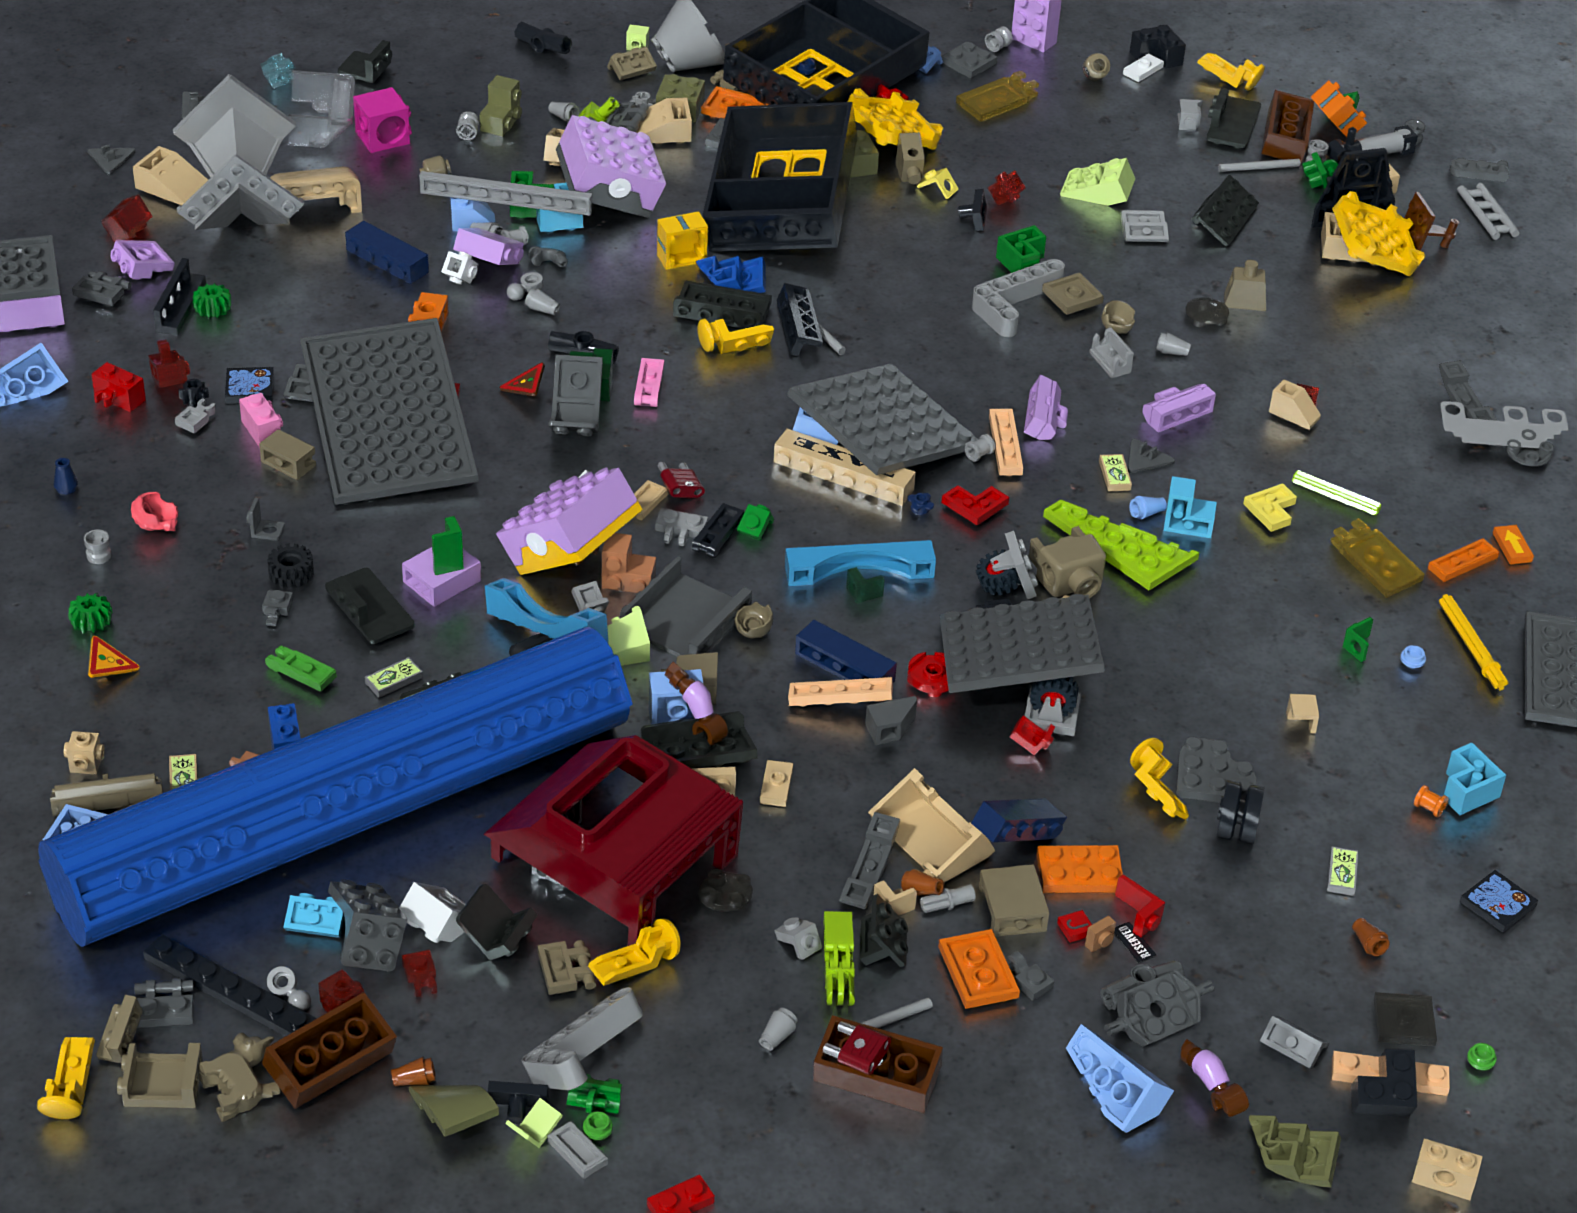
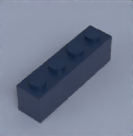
M364 220L345 232L347 251L409 284L429 273L427 253Z
M816 620L810 622L796 635V655L843 680L892 677L893 683L895 682L897 662Z
M1045 798L983 801L971 824L993 843L1055 839L1062 832L1067 816Z

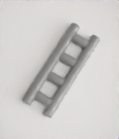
M1483 183L1477 184L1476 189L1467 190L1463 185L1457 188L1458 193L1494 240L1500 237V233L1509 232L1512 237H1517L1520 234L1517 227ZM1483 197L1485 201L1476 202L1473 198ZM1491 208L1494 213L1485 214L1482 209ZM1500 220L1503 225L1494 226L1491 221Z

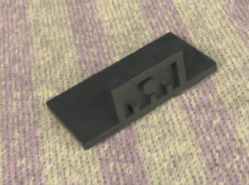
M1228 175L1221 185L1204 200L1191 220L1196 225L1200 222L1227 247L1258 206L1259 202L1240 185L1238 180Z

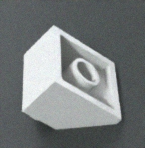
M418 882L412 884L399 907L408 919L407 923L409 925L423 929L425 931L424 936L436 943H439V941L452 942L465 933L457 924L456 917L466 903L444 887Z

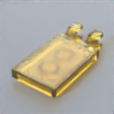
M1023 71L1014 72L1010 78L1003 77L957 95L956 103L982 122L1029 103L1030 99L1038 96V92L1033 88H1038L1039 83L1035 80L1025 83L1021 79L1026 78V74Z
M1360 518L1352 521L1351 525L1354 528L1350 529L1349 532L1342 526L1334 529L1333 533L1336 536L1331 538L1330 542L1386 598L1423 581L1425 574L1378 529L1371 531L1370 527Z

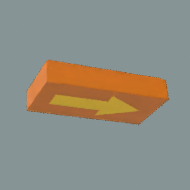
M1517 525L1494 527L1493 535L1509 564L1533 561L1534 555Z

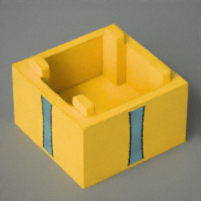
M699 211L658 219L657 256L666 270L697 264V260L707 258L708 225Z

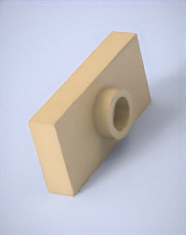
M767 760L760 794V804L786 807L793 773V763Z

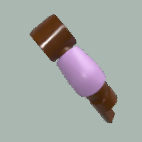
M673 661L666 669L665 676L669 679L670 685L676 690L679 689V692L683 695V700L688 704L694 718L699 719L693 724V735H697L705 730L708 737L707 742L711 746L718 743L727 736L728 729L724 719L720 715L713 713L710 692L702 682L689 678V675Z
M1186 1039L1181 1047V1060L1192 1067L1193 1072L1200 1077L1210 1092L1215 1091L1211 1093L1215 1112L1223 1109L1229 1117H1233L1247 1110L1249 1101L1245 1091L1236 1083L1227 1085L1230 1079L1220 1058L1212 1051L1202 1050Z

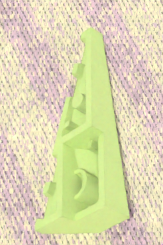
M635 606L632 608V613L621 619L618 616L611 619L612 624L607 626L608 644L613 654L618 655L621 666L650 661V640L642 611L639 606Z

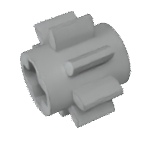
M641 91L632 96L630 102H634L637 107H640L642 103L650 107L655 104V99H651V95L648 92Z

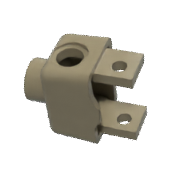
M1077 526L1072 528L1071 536L1060 538L1059 541L1051 545L1044 546L1038 537L1031 539L1029 558L1037 568L1036 578L1053 597L1058 598L1074 593L1089 595V598H1091L1100 590L1106 554L1092 534L1085 535L1080 527Z

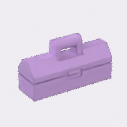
M1041 374L1029 392L1024 433L1039 440H1049L1056 434L1057 427H1066L1068 409L1060 405L1062 390L1058 383Z
M1197 384L1181 391L1176 387H1171L1155 393V401L1144 404L1142 412L1147 423L1159 433L1213 412L1216 393L1207 387L1206 384Z

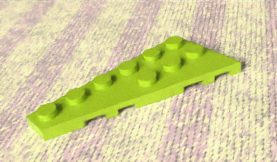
M1059 500L1044 509L1043 517L1070 536L1072 528L1077 526L1080 527L1085 535L1092 534L1105 552L1106 561L1147 590L1153 589L1199 559L1200 552L1195 550L1187 552L1179 549V544L1174 542L1166 544L1158 541L1157 537L1153 534L1121 523L1120 526L1109 522L1110 518L1106 516L1095 517L1088 514L1087 509L1063 500Z

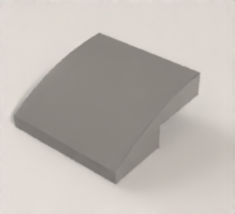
M1121 211V224L1125 241H1169L1164 211Z

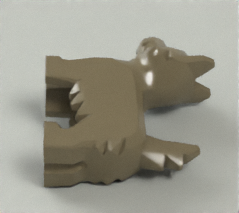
M239 1033L233 1039L234 1050L222 1054L212 1061L200 1063L199 1080L204 1089L218 1086V1090L221 1091V1094L217 1095L220 1107H217L216 1111L222 1122L234 1118L240 1112L250 1111L261 1099L272 1098L273 1095L280 1094V1088L276 1082L260 1084L252 1070V1067L263 1060L266 1047L274 1040L273 1036L261 1039L258 1036L248 1037L245 1033Z

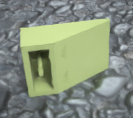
M1115 158L1106 163H1094L1089 167L1074 168L1069 171L1060 195L1062 197L1109 206L1128 200L1136 178L1127 158Z

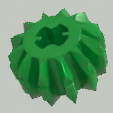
M206 283L205 287L199 286L198 290L194 291L193 306L195 312L199 313L201 317L208 316L210 319L215 316L219 318V315H226L227 311L231 310V294L224 285L217 286L216 283L213 285Z
M86 593V596H77L76 600L70 602L68 617L75 630H81L83 634L87 631H92L94 634L95 630L104 631V627L110 625L113 614L112 606H110L106 596L100 597L98 593L94 595Z

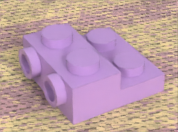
M116 240L114 248L111 250V260L119 264L122 273H127L130 278L135 280L151 278L153 271H173L175 263L155 241Z

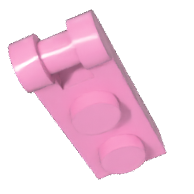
M641 359L634 396L635 406L650 404V407H658L664 360Z

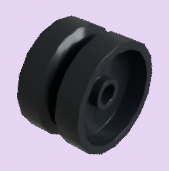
M1227 780L1225 794L1221 796L1217 820H1219L1217 837L1231 839L1234 835L1235 825L1240 824V841L1254 844L1265 787L1251 784L1247 789L1246 799L1243 800L1241 799L1243 788L1241 782Z

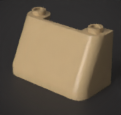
M342 166L278 173L270 177V179L297 198L313 200L339 197L340 206L348 205L351 213L362 212L359 178L349 167Z
M914 768L868 813L871 818L874 812L899 818L900 824L894 842L924 869V873L942 879L945 883L988 859L995 852V849L989 839L945 802L933 787L924 782L923 775Z

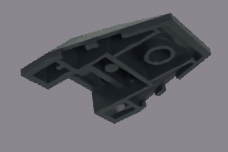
M1385 148L1344 153L1314 208L1311 224L1313 228L1323 226L1325 212L1334 213L1332 210L1334 205L1342 196L1347 195L1349 191L1356 192L1359 201L1387 210L1390 204L1395 205V197L1392 192L1393 185L1389 174L1388 155Z

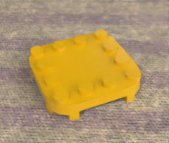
M861 88L855 89L853 94L849 96L847 102H853L855 121L860 123L867 133L873 135L878 144L886 146L889 143L898 146L899 133L920 132L923 147L932 150L937 148L943 127L941 124L929 123L917 111L919 103L915 99L912 101L904 100L898 92H893L890 99L869 97Z
M1349 191L1347 195L1342 196L1332 210L1342 238L1349 248L1348 254L1354 259L1361 258L1372 265L1376 264L1390 271L1394 270L1406 276H1411L1425 258L1424 252L1415 249L1409 233V229L1413 225L1411 219H1405L1396 211L1398 207L1390 204L1387 210L1359 201L1356 192Z

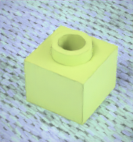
M630 24L626 36V50L646 46L648 48L650 27Z

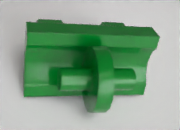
M1315 152L1311 154V161L1302 163L1306 177H1308L1312 189L1323 186L1325 190L1328 184L1327 177H1332L1338 163L1335 160H1326L1322 163L1318 153Z
M587 1074L588 1079L586 1082L574 1089L568 1090L566 1105L586 1108L587 1114H591L594 1110L616 1114L620 1111L622 1084L617 1079L609 1078L602 1081L594 1079L591 1075Z

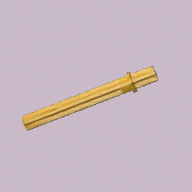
M1444 594L1439 599V604L1481 667L1482 675L1489 679L1494 689L1504 690V686L1508 685V681L1501 671V665L1499 662L1494 661L1451 595Z

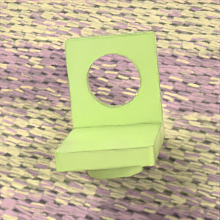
M539 1098L519 1127L509 1120L505 1124L540 1148L547 1135L552 1132L563 1115Z

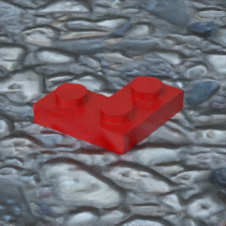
M957 485L942 495L941 503L975 525H979L1009 505V496L993 486L975 496Z
M700 1174L647 1198V1206L652 1213H694L715 1202V1195Z

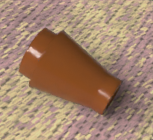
M912 869L904 873L901 887L903 891L914 888L917 891V896L940 895L944 889V882L942 879L935 878L917 869Z
M1359 918L1353 923L1352 929L1358 936L1367 954L1380 956L1387 951L1390 942L1385 932L1370 924L1365 918Z
M423 1056L399 1068L391 1069L394 1087L429 1085V1082L436 1081L432 1058L425 1059Z

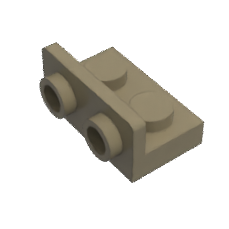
M646 46L643 48H633L625 53H615L611 56L607 67L609 70L614 69L619 80H624L655 71L657 65Z
M125 995L122 1004L113 1005L96 1053L98 1059L121 1063L122 1055L128 1053L129 1043L133 1041L143 1012L137 997Z

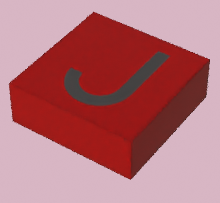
M1083 910L1060 916L1057 920L1058 926L1069 943L1086 938L1088 927L1092 925Z

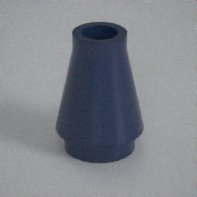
M59 458L55 461L53 486L60 494H71L76 490L78 481L70 465V460L68 458Z

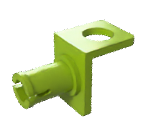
M609 97L601 107L592 101L580 112L579 117L585 116L589 118L591 116L597 122H606L609 116L619 108L620 104L617 100L612 102L614 97Z

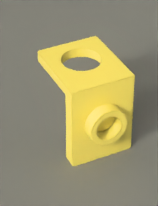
M947 168L935 171V169L930 170L916 184L918 188L936 182L945 199H949L959 189ZM945 180L950 183V191L946 190L944 186Z

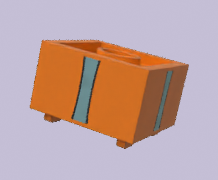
M1328 80L1311 98L1346 137L1348 129L1354 127L1357 133L1367 124L1364 119L1366 114L1363 111L1358 112L1352 106L1355 102L1348 95L1344 97L1338 90L1340 85L1337 82L1332 84Z

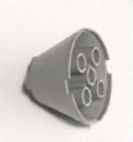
M677 0L659 30L651 39L656 49H659L657 53L663 61H668L666 65L672 73L724 64L725 52L715 34L709 33L704 25L707 23L691 0Z

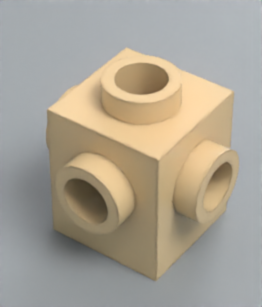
M72 731L69 742H65L64 757L68 758L70 773L97 774L100 762L105 754V746L100 743L99 733Z

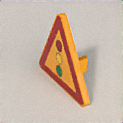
M98 636L92 637L88 669L89 677L95 678L139 670L140 666Z

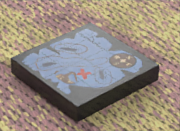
M274 367L227 368L225 403H240L239 399L262 393L267 401L273 402Z
M1494 870L1461 895L1460 903L1504 933L1537 906L1538 900Z

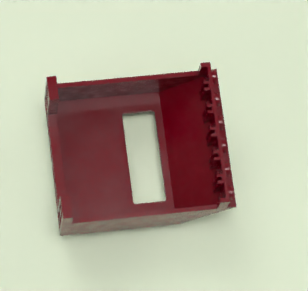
M632 735L587 744L488 829L484 835L491 839V858L498 863L503 860V852L507 849L629 927L628 946L636 944L642 928L648 926L652 928L655 921L656 898L714 844L713 866L722 871L738 856L743 801L639 736ZM617 767L643 782L637 790L591 830H585L562 816Z

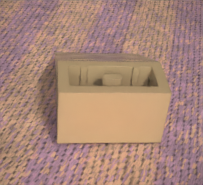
M666 98L650 106L647 110V116L643 121H640L636 133L643 132L650 137L651 143L656 144L691 142L692 119L688 99Z
M158 146L133 166L136 189L181 206L208 181L204 175L177 152Z
M1325 212L1321 231L1322 258L1367 262L1361 258L1354 259L1348 254L1349 248L1342 238L1335 214Z

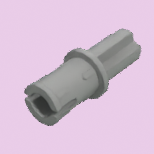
M971 884L951 890L945 888L940 895L933 894L922 897L920 899L921 909L925 913L944 908L951 910L953 906L974 902L976 899L975 891Z

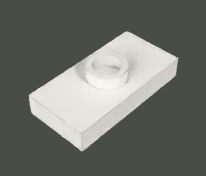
M1147 54L1125 67L1123 75L1140 82L1163 68L1164 61Z

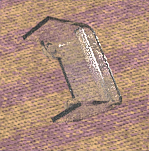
M292 70L291 101L312 102L314 110L319 113H328V117L288 114V117L295 121L296 127L288 134L287 145L324 148L352 124L353 96L355 91V79L353 76L348 74Z

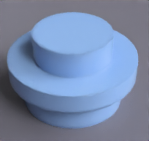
M1415 645L1407 646L1400 656L1402 663L1410 668L1422 667L1426 662L1424 650Z

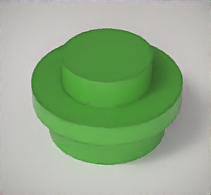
M1486 1043L1475 1044L1469 1049L1467 1054L1468 1062L1479 1070L1493 1068L1497 1060L1495 1050Z
M592 1112L583 1122V1132L592 1140H603L613 1130L611 1119L603 1112Z

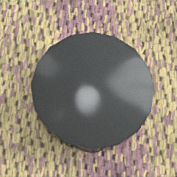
M1526 429L1522 431V437L1526 440H1533L1536 437V433ZM1530 432L1533 436L1527 437L1524 433ZM1515 439L1509 440L1506 446L1508 455L1514 461L1526 466L1546 464L1552 458L1554 449L1553 444L1546 441L1542 442L1539 448L1521 447V443ZM1516 442L1518 447L1510 446L1509 443Z

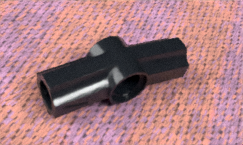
M520 22L514 31L515 37L531 44L533 50L538 53L547 50L567 54L572 46L571 38L556 34L549 28L541 30L525 22Z
M551 331L549 335V351L570 354V351L594 353V348L613 349V364L617 360L619 346L594 339L591 332L579 331L575 334Z

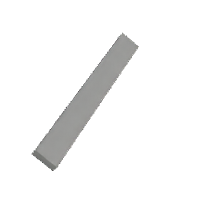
M421 171L419 175L421 194L591 216L592 193Z

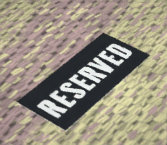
M1130 922L1115 927L1114 934L1138 963L1156 956V953L1147 942L1133 933V925Z

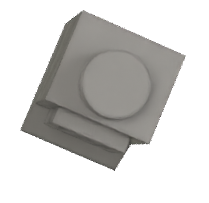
M1180 99V113L1177 114L1179 130L1196 131L1197 126L1199 127L1203 100Z

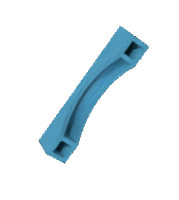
M931 540L786 548L785 571L788 586L813 585L832 574L855 569L888 571L908 579L934 578L936 557Z
M502 578L485 585L487 614L496 616L500 620L512 622L516 626L529 628L533 632L548 635L549 638L553 639L583 627H591L599 632L608 643L607 614L587 608L568 617L560 616L547 611L536 603L522 585L517 582Z

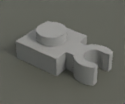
M206 399L199 400L196 408L189 406L175 417V425L196 433L209 422V416L215 414V403L206 406Z

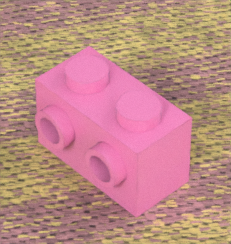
M262 393L239 399L241 421L258 446L259 443L276 430H281L283 421L280 414L275 413L271 401H267Z

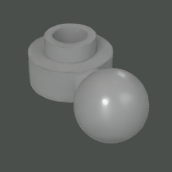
M536 272L524 274L521 277V284L512 283L508 286L507 296L513 301H518L523 298L524 292L529 293L532 288L541 290L544 286L542 275Z
M279 966L269 973L267 986L271 992L280 997L288 996V1003L302 1011H306L310 1007L311 997L305 990L296 989L298 979L291 969ZM283 978H287V985L285 987H280V980Z

